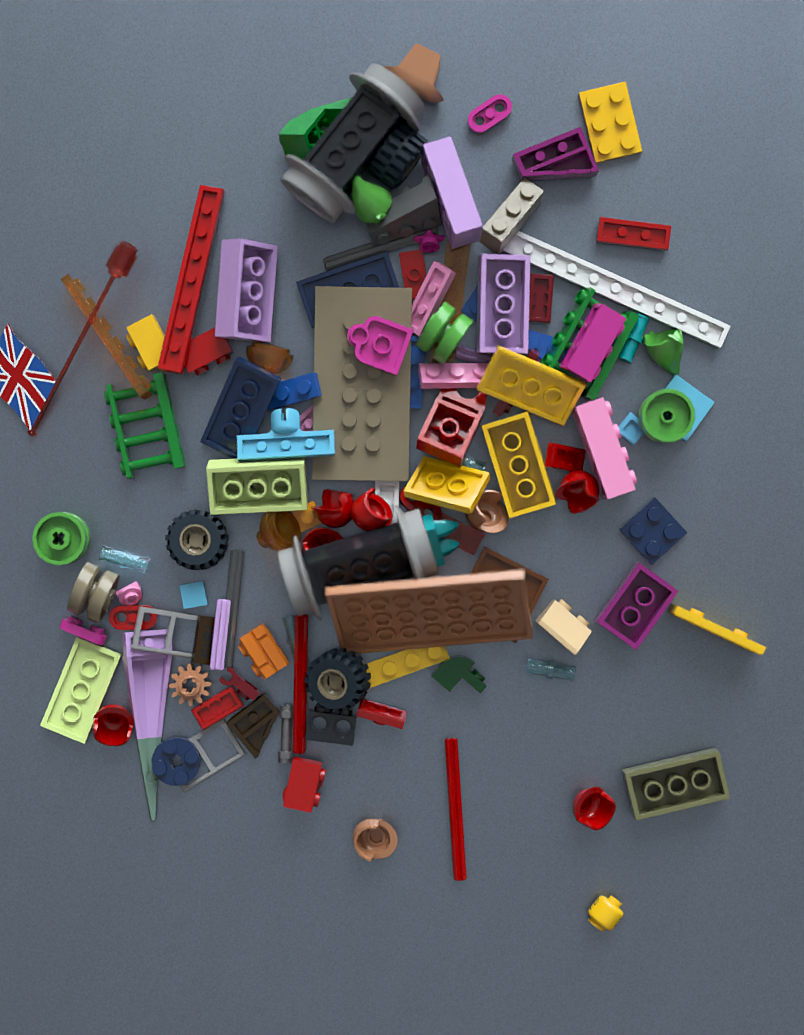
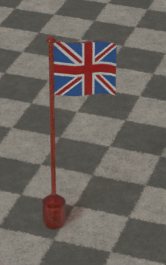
M121 240L119 245L116 244L105 265L109 268L108 273L111 274V277L57 380L43 361L17 337L10 324H7L0 337V397L16 411L28 427L27 433L29 436L37 434L35 430L115 278L121 279L122 276L127 277L138 257L137 252L139 249L134 245Z

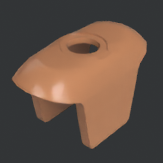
M416 43L398 66H384V68L403 80L425 101L430 103L444 101L441 94L434 87L441 56L436 52Z

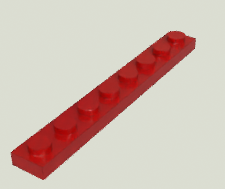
M204 185L199 187L157 367L159 371L183 375L225 194L222 188Z

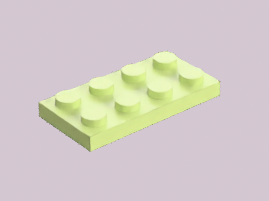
M77 636L40 726L85 744L93 727V717L101 708L122 654Z

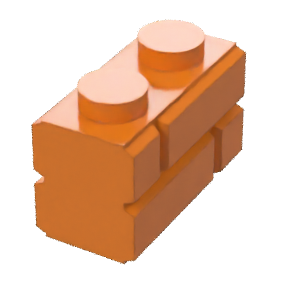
M262 623L238 639L240 641L238 648L244 657L250 656L254 663L251 667L258 678L262 676L265 680L290 663L265 623Z

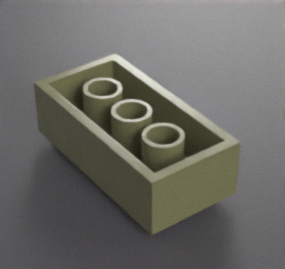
M715 747L622 769L632 816L636 821L730 798L720 752Z

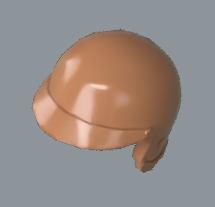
M485 490L472 514L465 513L468 523L476 530L482 532L498 533L504 530L508 524L509 515L505 506L500 502L503 495L495 490Z
M373 818L360 822L355 827L352 835L355 850L361 858L367 861L389 857L393 854L398 844L394 828L381 819Z

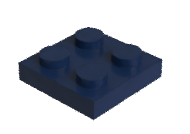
M655 497L619 529L651 565L687 534L685 529Z

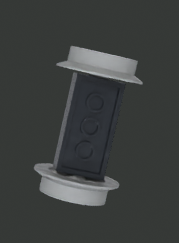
M371 64L363 74L352 72L349 75L350 82L357 92L303 161L291 155H286L285 157L289 169L280 179L282 184L307 208L331 223H334L342 212L350 214L356 212L354 205L346 197L352 189L353 178L363 175L390 133L402 123L407 124L416 132L420 130V125L416 118L424 109L422 100L403 80L378 64Z
M395 505L404 539L401 537L396 522L304 550L303 554L297 535L294 536L292 547L278 551V556L288 593L297 616L312 612L319 620H322L320 605L328 603L326 587L383 583L387 581L394 582L414 577L408 560L409 557L411 558L417 579L437 575V567L419 509L404 513Z

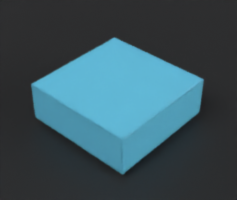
M631 412L618 426L621 437L632 446L644 434L639 426L638 418Z
M204 581L179 585L184 609L208 605Z

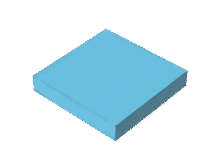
M674 375L665 389H675L684 393L691 400L695 409V422L692 429L682 438L684 441H687L715 402L678 375ZM667 411L663 413L665 420L671 419V416L667 415Z

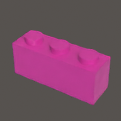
M594 303L559 367L582 381L591 382L592 379L594 380L600 373V364L603 359L607 358L613 349L612 343L615 337H619L624 330L625 325L623 323L626 318L602 303Z

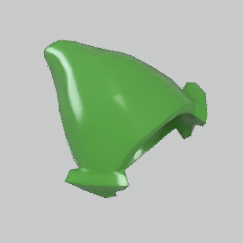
M360 176L353 178L351 198L352 204L356 209L355 214L362 222L379 224L380 220L385 219L387 216L386 212L391 206L392 197L390 192L379 185L362 180Z
M669 329L656 334L654 331H651L648 335H644L642 343L646 345L652 359L669 373L678 375L680 373V361L684 346L682 331L680 329Z

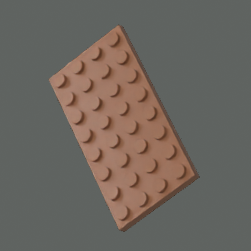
M524 570L326 587V598L340 648H346L347 652L353 650L356 652L355 654L533 639Z

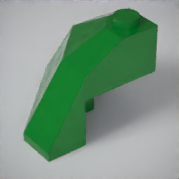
M351 98L312 108L290 120L278 134L285 156L291 155L303 161ZM351 190L346 195L347 198L351 194Z

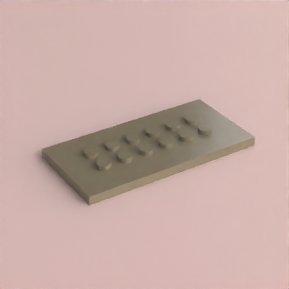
M315 286L314 372L318 375L322 396L313 399V431L334 430L335 456L312 457V480L409 481L411 339L398 374L395 376L359 362L355 357V347L351 346L348 342L347 333L353 325H364L365 321L372 316H379L411 328L412 288Z

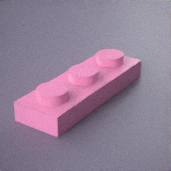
M437 261L433 262L412 304L411 329H414L413 332L418 336L422 335V330L432 315L437 313L456 275V272Z
M419 363L418 373L421 389L477 388L489 363H444V365L441 363Z

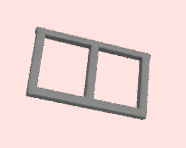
M139 606L131 649L192 658V653L172 651L170 646L176 617L197 621L198 616ZM144 612L170 616L164 649L138 645Z
M224 718L188 739L194 743L210 771L190 784L182 785V791H188L246 755V752L242 749ZM222 725L237 749L238 754L219 766L214 767L198 739Z

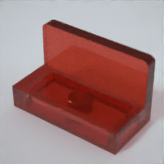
M441 513L439 520H451L458 522L460 525L452 533L440 539L455 540L460 543L458 548L475 555L485 534Z

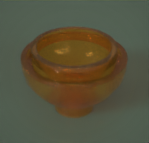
M252 342V346H246L248 361L273 374L286 370L294 358V355L289 354L290 349L260 342Z
M265 512L262 515L257 533V540L262 547L270 548L276 552L290 548L296 535L301 542L300 526L291 512Z

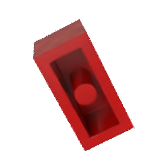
M214 327L191 339L185 367L189 374L195 373L196 376H199L209 371L208 366L216 362L218 365L229 361L231 359L229 355L234 352L226 338L215 337Z
M294 756L283 807L312 813L313 807H318L321 793L316 792L318 783L323 784L326 769L321 768L323 762Z

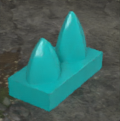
M432 514L422 516L436 567L445 565L443 557L454 552L460 543L452 539L440 538L452 533L460 524L451 520L433 521Z

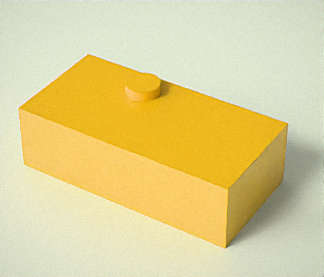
M524 412L482 425L509 518L556 505L557 501L547 468L545 467V461L530 412Z

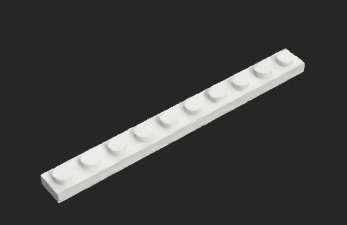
M520 231L502 251L509 255H530V264L580 287H591L595 289L594 293L674 329H680L683 333L719 349L722 347L730 329L728 324Z

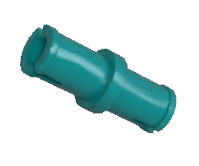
M638 314L639 318L617 357L619 360L629 364L632 363L638 345H641L643 342L642 336L649 322V318Z

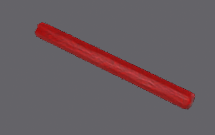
M308 614L302 616L295 615L292 750L295 754H303L306 750L307 692L305 688L307 683H305V677L307 676Z
M446 738L445 754L453 876L455 881L466 880L467 876L457 738Z

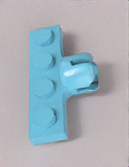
M286 408L285 421L282 409H277L271 413L270 433L237 436L238 461L335 456L334 430L301 431L300 415L297 410Z

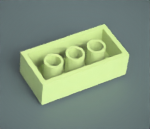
M305 458L255 461L218 459L209 460L206 472L210 515L307 510L308 487Z

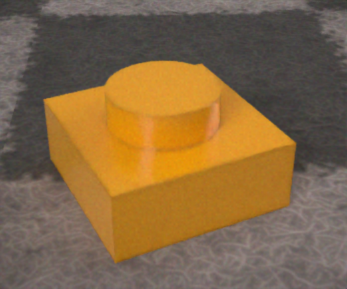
M314 501L308 503L307 510L292 511L301 532L321 524L316 513L311 508V506H316Z

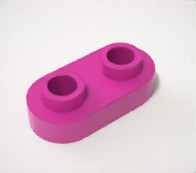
M498 94L472 110L468 116L469 128L474 133L482 134L506 119L512 110L510 99L505 95ZM502 105L504 110L497 112L495 106ZM482 118L484 124L479 126L475 123V120Z
M69 615L68 619L63 618L59 628L99 645H104L107 635L103 634L104 629L95 625H91L90 628L82 625V620Z

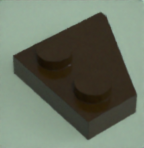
M264 692L227 721V725L256 759L280 712Z

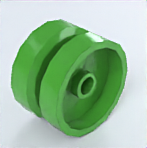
M444 302L437 313L432 315L415 345L426 353L431 350L436 342L439 343L433 353V358L442 365L450 357L473 323V320L462 314L455 320L453 325L450 324L451 319L455 315V308L447 302Z
M662 389L649 395L642 402L638 411V423L641 431L650 440L657 443H671L684 438L691 431L695 422V409L691 400L684 393L675 389ZM665 411H667L668 416H671L670 420H665L663 418V413Z
M67 512L48 514L40 519L34 528L32 540L33 547L41 559L50 564L64 565L75 563L83 558L89 550L91 536L90 529L79 516ZM61 534L65 535V537L63 538V541L65 543H62L59 540Z

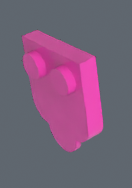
M372 316L365 321L364 325H353L347 333V339L350 345L355 347V357L359 362L397 376L414 329L379 316Z

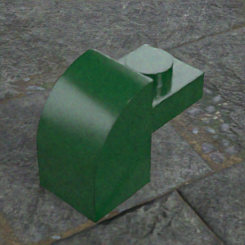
M456 655L449 657L441 662L431 674L449 692L462 678L480 694L487 687L483 682L486 678L476 669L473 672L469 670L475 662L466 656Z

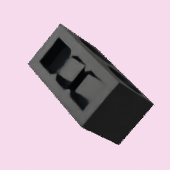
M314 706V709H309L305 740L353 746L357 716L352 714L353 710L350 709L340 713H334L333 711L329 713L325 711V707L318 708ZM317 717L324 718L326 727L324 729L315 728L313 720ZM341 720L348 721L350 730L340 732L337 729V723Z

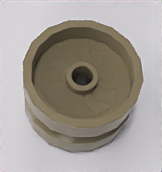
M87 562L72 589L67 611L81 615L87 608V619L99 624L114 599L120 575L107 570L100 577V566Z

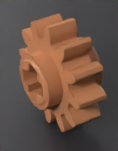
M189 663L187 670L182 666L178 667L180 675L171 674V677L176 682L169 684V687L176 689L172 697L178 695L181 697L179 704H182L186 699L189 706H193L194 699L201 704L203 702L201 695H210V692L205 689V687L212 685L211 681H205V678L210 673L205 672L201 674V665L193 670L192 663ZM189 679H192V682H196V686L192 688V691L189 690V687H185V683Z

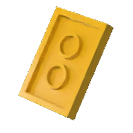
M626 81L579 92L581 109L596 164L642 153Z
M423 456L404 489V495L407 498L472 514L490 480L489 472L462 465L458 467L446 461Z

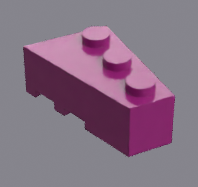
M581 126L514 153L512 156V162L520 181L524 178L529 181L596 177L599 172Z

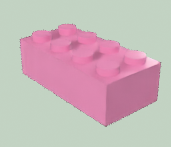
M602 397L575 407L572 413L594 476L599 483L602 499H610L636 490L634 485L637 484V479L634 471L628 469L626 462L629 461V456L625 447L621 448L618 441L621 438V434L617 424H612L610 416L613 415V411L609 401L605 402Z

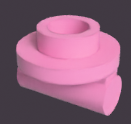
M135 581L116 591V595L122 605L131 606L141 600L142 591L138 581Z

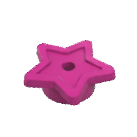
M427 230L424 235L414 237V241L420 244L419 249L425 253L436 252L440 249L439 243L445 239L444 235H435L431 230Z

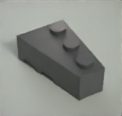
M429 175L422 178L423 183L411 189L409 186L403 188V193L392 199L391 206L386 212L387 216L385 219L380 220L379 224L366 223L373 246L384 245L392 240L402 237L406 238L415 233L432 230L442 225L437 198Z

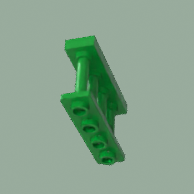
M591 287L581 289L574 299L575 306L572 311L565 315L563 319L564 326L561 332L556 333L551 342L553 347L549 354L546 353L540 362L578 380L580 379L560 368V363L557 361L563 350L568 351L572 345L569 339L574 329L580 330L584 321L580 318L586 307L592 309L594 303H599L592 298L595 289ZM633 311L620 313V315L626 318L623 323L625 325L624 330L619 337H615L610 355L604 358L600 364L601 370L599 375L594 380L592 379L591 382L583 381L586 386L581 397L586 400H595L634 328L639 315Z
M163 372L153 374L154 380L150 384L115 391V386L112 384L106 385L107 391H104L106 404L111 405L112 410L109 420L112 429L116 428L118 438H114L117 452L122 454L123 461H120V469L122 475H126L127 479H135V470L166 463L174 465V469L186 467L167 378ZM149 393L158 394L159 404H156V407L126 414L120 413L118 400ZM156 416L163 418L165 427H162L160 431L126 438L123 424ZM159 440L168 441L170 450L167 451V454L131 461L128 447Z

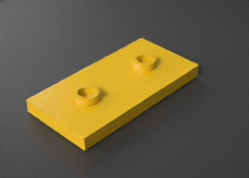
M498 345L477 385V390L564 426L586 384L581 380Z
M670 604L669 614L755 654H764L766 647L747 639V633L737 628L732 632L703 618L704 613L694 608L688 611L677 605Z

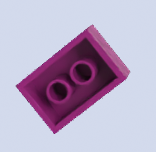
M636 562L594 621L637 650L679 591L645 566Z

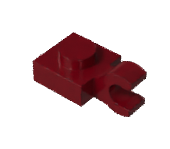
M228 667L226 670L232 674L231 680H225L223 677H220V683L225 686L235 685L238 689L237 694L247 701L249 699L254 701L261 691L244 677L238 675L234 668Z

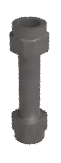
M280 705L279 718H282L281 750H278V763L291 764L293 758V751L290 750L293 705Z

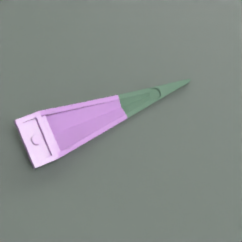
M167 629L140 631L138 645L164 649ZM123 632L124 656L122 659L134 719V729L149 817L151 821H154L158 778L152 770V756L162 739L172 655L132 650L131 645L134 632Z

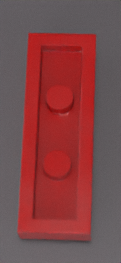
M599 217L596 242L668 251L671 226Z

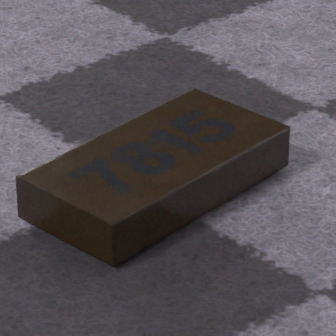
M198 615L191 658L192 663L210 665L215 617Z

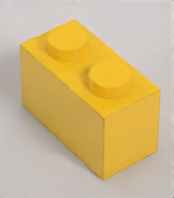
M151 314L126 327L129 332L126 338L132 348L137 347L140 353L137 359L142 368H147L150 372H153L158 367L165 335L155 316Z

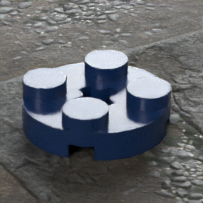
M182 737L164 740L156 747L152 756V770L154 774H156L160 781L171 786L185 785L196 776L200 767V757L197 748L191 741ZM179 755L181 757L180 761L183 764L182 766L177 765L174 768L171 766L172 762L169 759Z

